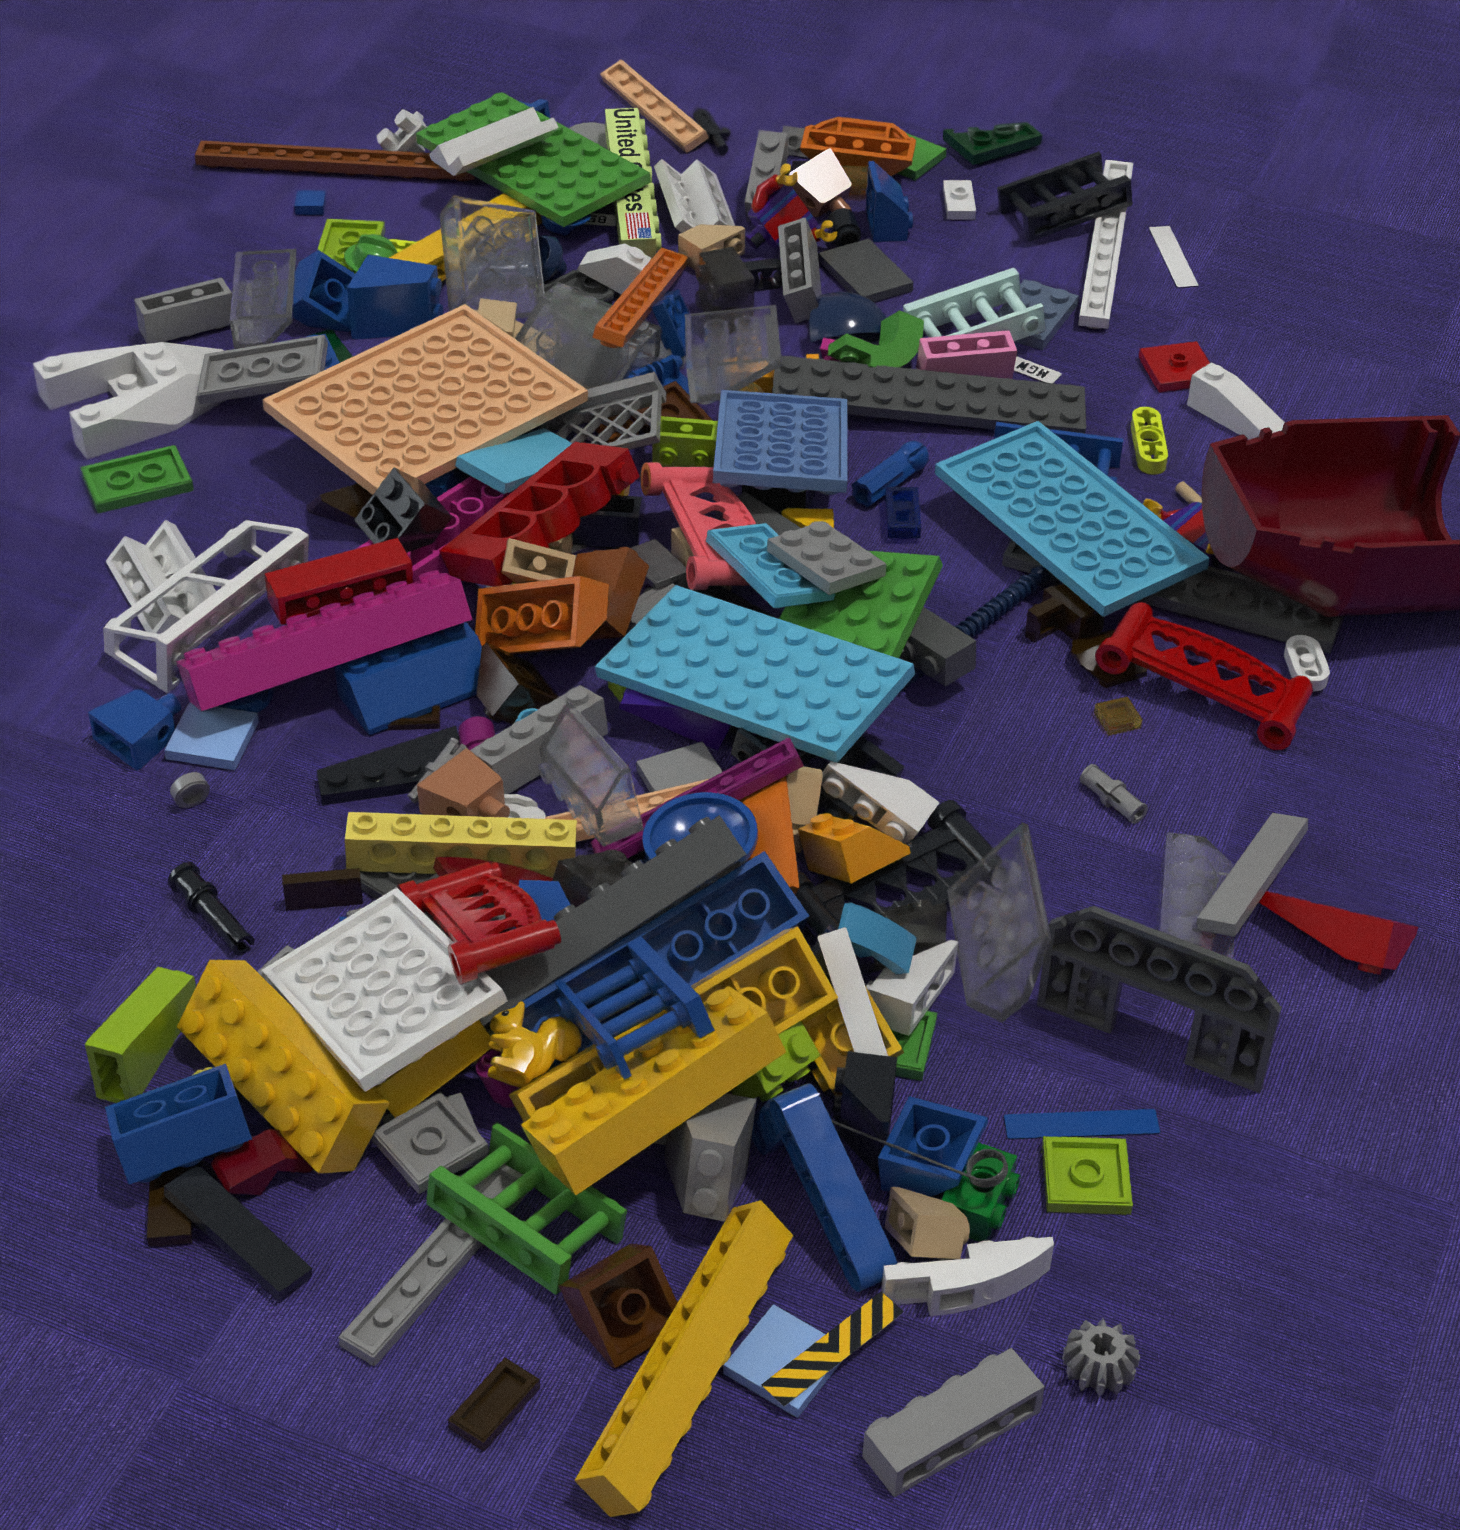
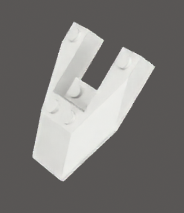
M158 342L61 354L33 363L38 394L50 410L106 392L112 394L113 398L95 404L84 405L79 409L69 412L74 443L86 459L175 431L223 402L216 401L200 404L197 397L204 354L224 351L223 349Z

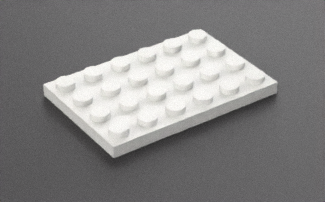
M397 887L262 969L267 982L298 1012L325 1048L364 1092L383 1083L397 1071L410 1063L418 1061L427 1052L446 1040L454 1038L460 1031L479 1019L490 1015L495 1009L508 1002L503 989L485 972L478 973L477 980L462 985L458 982L448 953V945L454 942Z

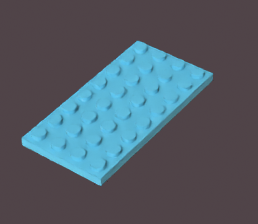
M1039 421L935 464L936 476L1102 617L1208 569L1210 558Z
M675 585L595 666L598 678L732 726L742 727L746 731L777 742L790 737L795 748L836 763L839 762L915 675L914 663Z

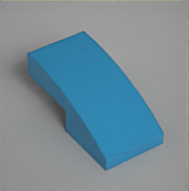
M844 903L838 929L847 928L854 953L859 958L873 956L896 975L909 973L917 937L876 912L853 903Z

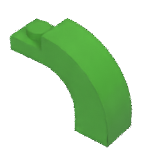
M899 310L881 321L879 345H874L852 335L845 334L829 344L828 356L840 360V362L868 364V367L884 365L900 368L910 362L918 352L919 340L923 337L924 320Z

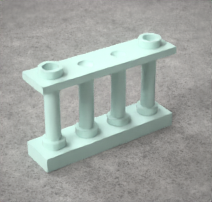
M1015 268L903 305L905 313L924 320L923 331L928 337L942 336L936 327L949 322L955 325L958 332L946 336L1010 330L1013 341H1017L1045 331L1044 306L1040 303L1026 308L1020 300L1019 273ZM1008 303L1014 312L998 317L992 308ZM980 312L986 322L970 327L964 317Z

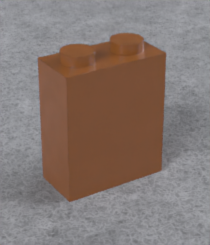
M629 547L603 551L595 550L593 552L577 554L572 577L583 576L609 584L607 619L588 640L619 638L626 635L649 569V565L638 556L635 550Z

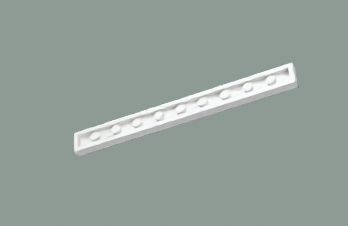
M1105 160L1103 175L1109 181L1124 175L1131 179L1133 163ZM1127 207L1098 217L1095 220L1078 325L1087 326L1091 329H1108Z

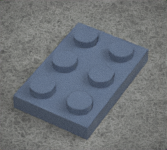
M1024 279L1020 284V300L1026 308L1040 303L1044 306L1045 331L1014 342L1043 350L1078 306L1079 295L1069 293L1064 289H1055L1042 285L1037 281ZM1005 303L996 314L998 317H1002L1014 311L1008 303Z

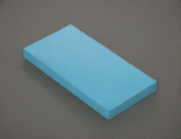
M543 428L518 436L503 444L457 456L455 467L498 492L506 494L518 488L572 443Z
M767 523L708 530L706 542L773 608L834 600L835 593L828 595L767 551V539L778 536Z

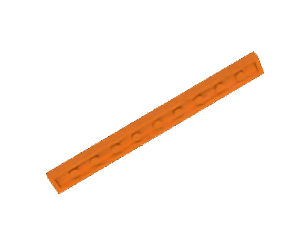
M661 247L595 325L592 338L600 340L602 345L609 348H623L652 311L651 307L665 295L686 268L689 256Z

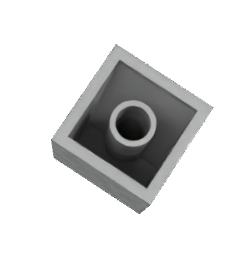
M726 1093L667 1133L664 1160L683 1213L723 1222L726 1221L747 1174L756 1099Z

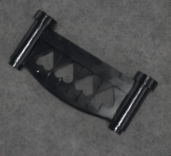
M947 800L939 804L928 818V826L932 831L904 843L910 847L911 854L853 883L831 878L814 886L803 872H798L800 888L795 896L809 915L805 926L817 940L818 936L822 935L830 924L838 930L844 901L869 908L873 912L888 918L906 929L950 907L983 879L991 882L993 885L1002 883L1010 874L1008 863L966 819V811L955 800ZM939 856L962 864L966 869L954 871L951 877H942L937 871L936 857ZM906 871L930 878L935 884L924 886V889L920 892H912L907 887ZM875 886L900 893L905 899L893 901V904L889 907H881L876 902Z

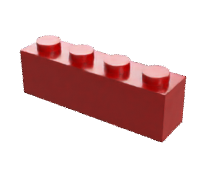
M398 538L264 573L268 601L281 625L287 624L286 619L296 615L307 614V618L321 614L319 609L329 604L340 603L342 607L354 603L353 597L362 593L373 592L375 596L387 592L386 586L399 581H406L407 585L414 583L412 561Z

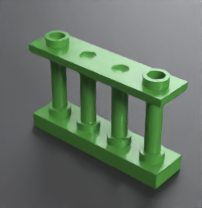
M498 1122L492 1126L489 1155L462 1176L454 1175L443 1166H439L429 1174L426 1201L428 1206L555 1295L561 1292L558 1285L564 1283L569 1278L571 1255L599 1232L616 1244L623 1238L627 1214L625 1208L592 1186L575 1195L541 1164L532 1145ZM504 1164L523 1174L493 1199L486 1197L474 1188ZM533 1188L551 1199V1201L526 1221H521L506 1211ZM566 1210L584 1221L582 1225L558 1244L552 1243L539 1233Z

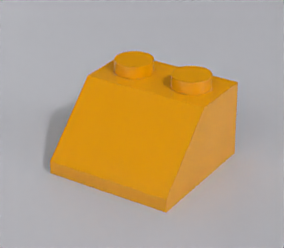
M830 813L814 816L810 820L811 823L798 829L808 870L848 883H853L911 854L908 845L870 826L856 823L851 819L834 817Z

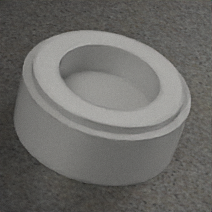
M198 772L182 775L174 781L170 788L172 798L182 808H190L200 804L206 799L210 791L204 776Z

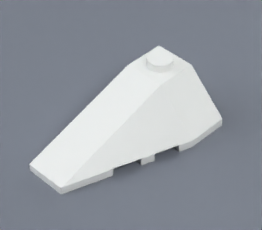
M1212 362L1192 374L1187 405L1239 435L1244 434L1248 440L1258 437L1260 430L1269 427L1273 431L1272 433L1282 430L1285 422L1236 375Z

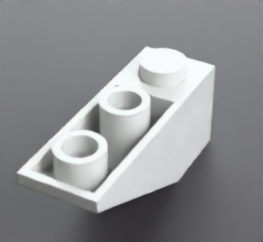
M832 761L822 772L821 786H823L826 793L839 798L857 811L858 817L867 820L884 834L902 843L911 841L917 835L939 804L936 799L907 779Z

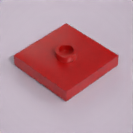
M1197 341L1139 348L1138 358L1158 392L1190 389L1192 374L1210 364Z

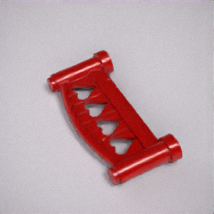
M1138 602L1130 606L1111 637L1103 640L1095 653V660L1098 666L1107 673L1121 674L1133 662L1260 721L1261 723L1257 729L1258 738L1263 745L1273 750H1283L1291 744L1296 734L1295 725L1313 693L1312 683L1307 677L1296 676L1289 680L1262 661L1225 641L1198 630L1153 617L1152 608L1144 602ZM1152 636H1160L1164 641L1173 642L1177 647L1160 651L1156 649ZM1184 650H1190L1197 656L1205 657L1209 662L1192 666L1188 664ZM1216 665H1222L1229 671H1235L1241 677L1224 681L1220 679ZM1248 680H1255L1261 686H1268L1273 692L1257 696L1252 693Z
M489 862L481 863L418 884L411 880L397 885V888L424 914L428 912L454 942L448 945V953L455 976L461 985L477 980L478 973L555 948V945L561 943V935L554 920H542L539 908L533 898L519 886L503 879L497 862L491 864ZM494 903L492 908L478 909L485 904ZM505 915L503 920L489 921L495 916ZM516 927V929L500 933L507 928Z

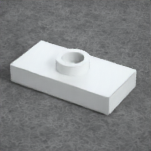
M943 180L942 189L947 219L975 220L976 206L971 180Z

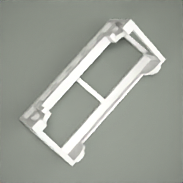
M245 520L235 529L229 530L223 538L117 618L111 619L103 627L104 652L168 694L180 684V679L175 677L178 670L176 661L185 659L184 653L193 650L266 593L264 573L308 562L309 535L299 528ZM256 530L289 535L267 553L256 546ZM244 549L258 558V560L231 580L194 574L195 571L222 551L226 556L233 557ZM184 580L221 586L218 591L161 634L130 628L133 618ZM126 636L155 641L157 675L120 651L119 644Z

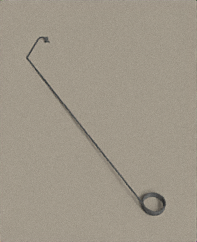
M831 1120L833 1124L964 1175L969 1178L971 1184L982 1188L994 1187L1000 1184L1008 1173V1166L1004 1155L995 1149H983L973 1154L966 1164V1174ZM997 1158L1003 1163L1001 1171L992 1178L980 1179L971 1176L973 1166L982 1159Z

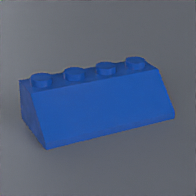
M464 622L335 666L338 696L367 734L372 735L388 729V725L398 719L417 718L432 712L435 705H440V708L477 695L481 643L477 634Z

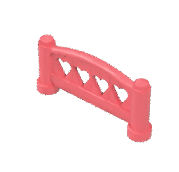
M645 462L641 470V489L645 496H659L661 492L664 493L694 556L688 558L686 565V580L689 589L704 591L709 586H751L706 542L708 530L756 524L749 510L729 487H724L720 483H712L714 467H662L659 462ZM708 492L714 495L713 500L716 502H710L694 496ZM714 510L723 513L722 518L726 521L708 517L704 514Z

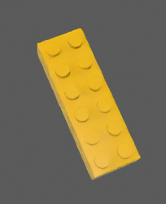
M209 960L177 1028L215 1067L223 1064L227 1065L234 1087L276 1130H279L286 1141L318 1174L354 1171L390 1102L374 1087L364 1092L325 1048L298 1012L246 960Z
M730 986L717 990L710 994L703 1003L715 1031L699 1038L688 1026L684 1029L678 1026L623 1056L632 1075L624 1080L614 1067L607 1070L604 1066L602 1071L587 1081L572 1086L566 1095L551 1105L543 1106L536 1110L532 1117L522 1123L521 1126L541 1164L575 1195L581 1193L785 1054L786 1050L768 1012Z

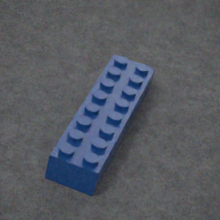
M764 851L554 982L562 979L574 993L587 988L628 966V960L632 959V955L627 943L641 936L691 986L781 931L797 926L801 931L804 929L809 915ZM635 980L586 1007L589 1009L636 984L638 981ZM554 982L523 1000L525 1012L522 1027L537 1032L541 1024L547 1019L558 1016L563 1017L555 1002V999L561 996ZM649 995L639 1000L638 1002L600 1021V1023L604 1024L610 1021L611 1019L623 1014L624 1012L634 1008L635 1006L647 1001L648 999L652 998V996ZM579 1027L582 1043L577 1053L593 1044ZM555 1059L549 1070L562 1062Z

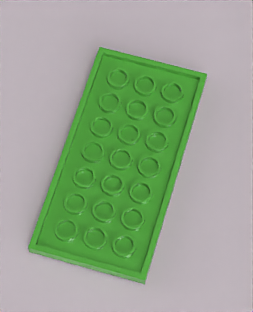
M503 92L496 93L489 99L475 103L470 108L452 114L448 118L436 124H431L417 132V143L433 151L439 144L527 110L530 107ZM536 111L541 122L551 119ZM558 122L556 123L559 128L549 138L467 171L562 227L651 183L650 172Z

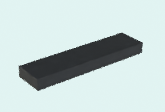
M198 1164L164 1186V1196L278 1301L311 1278L312 1268Z

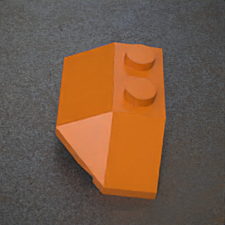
M835 117L814 126H805L800 152L811 160L830 148L847 176L867 179L868 161L877 163L890 176L911 166L916 139L909 137L905 131L893 123Z

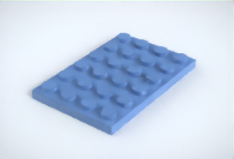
M721 390L712 483H720L724 487L747 485L760 490H768L774 487L786 488L791 492L814 490L827 495H834L839 492L846 493L847 399Z

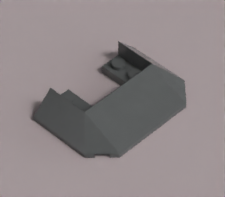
M1095 906L1051 919L1047 930L1037 1006L1110 1034L1116 1024L1123 983L1195 1010L1184 1064L1261 1093L1282 1007L1248 964Z

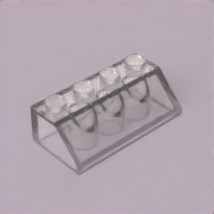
M296 249L236 252L230 310V326L234 349L272 343L293 322Z
M572 703L564 705L539 747L542 763L538 764V769L542 780L546 785H552L558 800H565L574 819L579 817L588 836L594 835L603 847L644 830L630 768Z
M1167 832L1161 862L1157 930L1234 959L1235 936L1231 937L1197 930V917L1235 866L1206 837Z

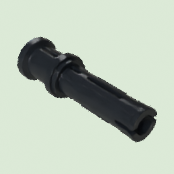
M185 862L174 868L168 877L167 884L169 888L183 896L185 899L184 903L190 911L200 913L235 955H243L251 948L243 940H246L249 945H254L255 939L217 898L218 893L214 884L205 881L200 876V870L197 865L192 862Z

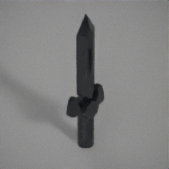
M697 107L693 115L698 124L706 130L709 137L706 141H710L720 154H726L729 148L723 138L731 136V131L725 127L720 130L710 112Z

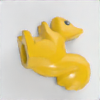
M520 1001L514 1008L496 1014L490 1021V1028L495 1034L491 1035L488 1047L502 1054L501 1057L495 1056L491 1059L490 1064L492 1066L488 1069V1077L516 1087H522L529 1084L532 1079L547 1072L555 1059L563 1062L570 1056H575L581 1047L582 1037L578 1027L570 1020L566 1022L560 1016L551 1017L541 1024L537 1032L530 1031L522 1027L525 1012V1003L523 1001Z

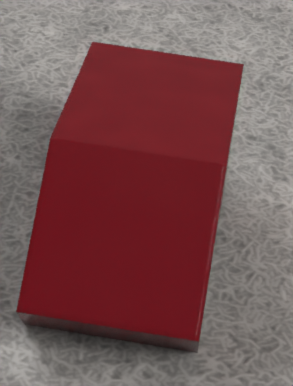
M272 1129L252 1137V1140L244 1142L240 1148L234 1151L224 1152L214 1157L210 1163L224 1188L231 1194L262 1195L277 1171L311 1173L313 1170L309 1163L286 1141L279 1130Z

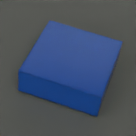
M297 190L294 204L295 214L324 215L327 200L326 191Z

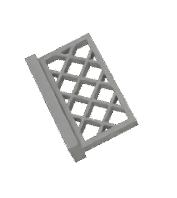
M655 372L587 389V402L540 425V429L545 428L549 431L559 430L556 435L564 439L574 431L577 435L570 441L571 443H583L588 439L591 441L590 444L628 448L629 450L660 442L661 404L666 403V392ZM649 407L643 414L637 411L638 409ZM620 414L614 421L607 419L610 416ZM631 416L637 419L628 429L621 427ZM589 422L583 429L578 426L579 424ZM601 424L606 425L607 427L597 437L592 434ZM645 424L651 426L650 433L636 435ZM615 432L622 434L616 441L606 442Z

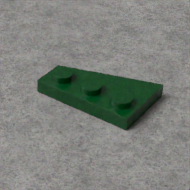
M1028 122L995 125L993 130H979L978 127H967V132L954 133L953 129L943 130V140L972 165L982 164L984 161L1005 157L1008 154L1041 145L1043 134Z

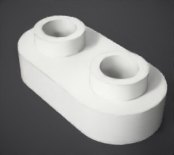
M1306 635L1290 637L1286 642L1284 658L1291 677L1305 676L1310 679L1313 692L1324 689L1328 683L1330 669L1319 642Z

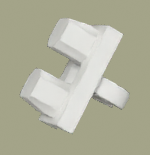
M402 109L394 120L399 129L395 133H392L387 128L383 129L377 135L379 145L385 151L407 152L410 150L411 152L424 153L426 151L425 148L418 144L416 139V133L427 128L423 122V115L418 111L412 114Z

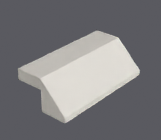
M531 107L439 144L429 156L436 164L451 175L456 176L547 139L559 127L554 117L541 122L534 107Z
M663 159L654 166L674 227L681 233L700 224L735 226L717 175L698 159L682 174Z
M165 520L146 545L124 536L107 558L106 563L130 605L133 606L196 557L177 526ZM202 567L194 572V574L207 576ZM184 580L137 615L145 631L161 634L214 594L216 590L210 584Z

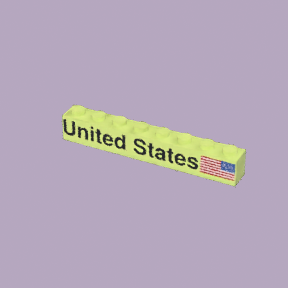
M638 108L605 109L607 149L650 172L651 183L614 201L619 245L625 243L631 247L639 248L652 259L656 251H659L662 247L661 233H659L656 199H654V183H652V168L650 166L647 134H645V119L639 118Z

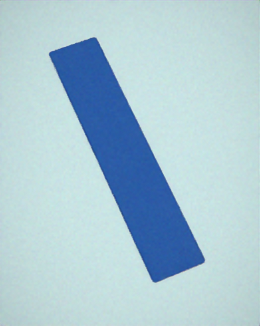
M1155 1109L1004 1115L1008 1139L1043 1138V1136L1072 1137L1160 1133Z

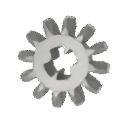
M1104 1318L1098 1322V1326H1094L1085 1320L1080 1326V1330L1072 1329L1068 1335L1062 1360H1064L1063 1364L1067 1366L1068 1380H1079L1081 1392L1088 1387L1096 1388L1095 1391L1098 1397H1100L1107 1388L1117 1395L1122 1390L1123 1385H1130L1134 1380L1136 1368L1140 1360L1139 1350L1135 1349L1134 1335H1122L1121 1323L1111 1328L1107 1326Z

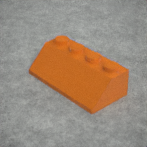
M583 576L480 588L478 589L475 633L479 638L481 646L487 642L511 654L581 647L607 619L609 584Z
M784 776L739 801L751 810L758 828L756 848L746 862L765 851L793 893L796 894L800 886L787 778Z

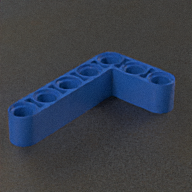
M808 1083L769 1099L754 1116L752 1140L757 1150L762 1155H766L780 1148H786L843 1273L853 1290L861 1292L881 1283L884 1266L895 1265L897 1260L819 1093L812 1084Z

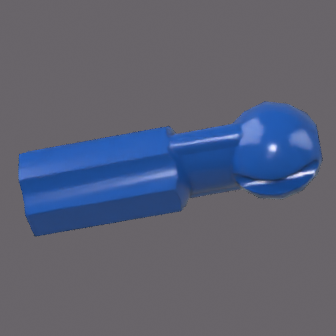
M918 441L904 443L898 451L851 484L852 496L858 504L869 507L912 474L923 470L929 461L927 448Z

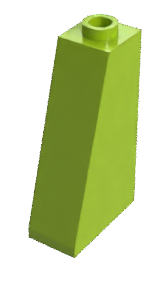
M157 967L88 1038L85 1048L97 1098L118 1103L143 1094L181 1032L177 1025L196 988L193 975L179 970L174 971Z

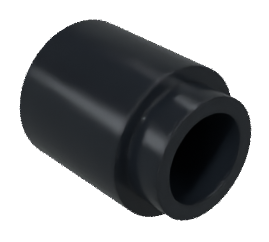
M841 208L829 215L827 220L832 221L833 226L828 229L830 233L837 231V237L833 240L835 245L840 247L860 241L861 230L851 210Z

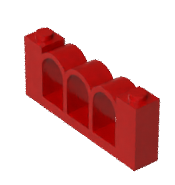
M582 442L572 443L439 550L450 576L459 578L461 581L492 587L510 585L513 581L501 573L507 540L511 538L549 548L548 543L558 541L574 532L581 522L580 517L598 511L610 501L612 494L619 495L640 477L629 449Z

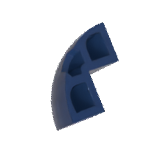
M831 292L816 298L818 307L811 310L809 319L811 343L821 346L823 338L837 340L845 334L869 342L880 340L881 321L886 319V316L870 299L850 292Z

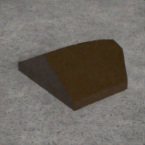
M1115 629L1072 641L1071 655L1082 668L1099 679L1100 685L1104 688L1147 676V669L1133 662L1121 674L1107 673L1098 666L1095 660V653L1102 641L1111 637Z

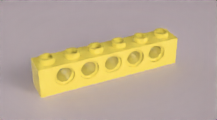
M348 812L345 833L346 869L360 868V871L435 874L433 866L436 857H462L513 865L551 878L575 879L577 820Z

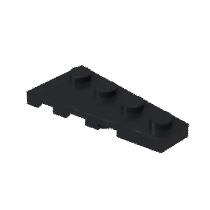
M456 725L317 770L322 806L411 792L427 772L425 770L429 762L433 763L449 743L451 737L457 739L460 746Z

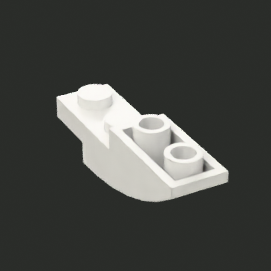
M1025 1237L1020 1240L998 1242L986 1240L967 1244L965 1259H941L921 1263L900 1262L895 1265H886L883 1268L881 1292L896 1305L927 1302L930 1317L976 1309L1019 1292L1048 1272L1054 1248L1053 1237Z

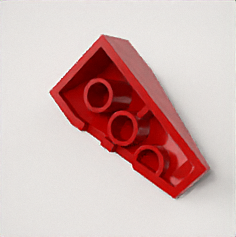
M1266 891L1259 901L1260 904L1345 959L1359 962L1358 970L1381 975L1382 968L1396 970L1418 931L1417 926L1350 912L1346 909L1312 903L1308 900Z

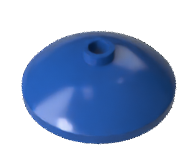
M712 792L683 795L662 805L649 818L643 831L644 852L649 861L657 856L655 853L656 849L671 839H675L678 842L691 834L689 828L705 817H709L712 820L720 815L745 851L747 861L753 854L758 841L756 819L745 804L728 795Z

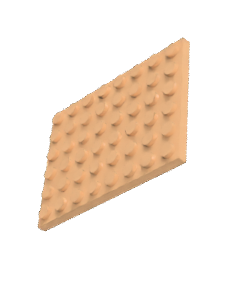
M464 304L264 398L263 410L373 495L394 467L426 484L457 468L455 467L457 456L481 448L506 443L587 402L588 390Z

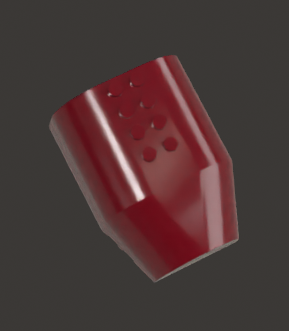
M1448 415L1292 420L1285 422L1282 430L1272 433L1273 431L1269 427L1260 430L1259 436L1247 440L1248 438L1242 434L1210 443L1202 476V513L1209 544L1215 556L1223 565L1327 617L1460 611V540H1452L1447 532L1441 505L1444 481L1460 440V433Z

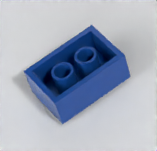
M226 1064L105 1107L112 1141L129 1185L138 1181L141 1183L153 1181L161 1176L162 1172L179 1166L190 1167L196 1165L203 1157L220 1151H234L240 1148L244 1142L252 1140Z

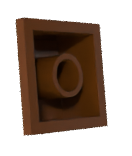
M629 1244L558 1285L576 1325L612 1368L619 1367L652 1347L678 1303L652 1246Z

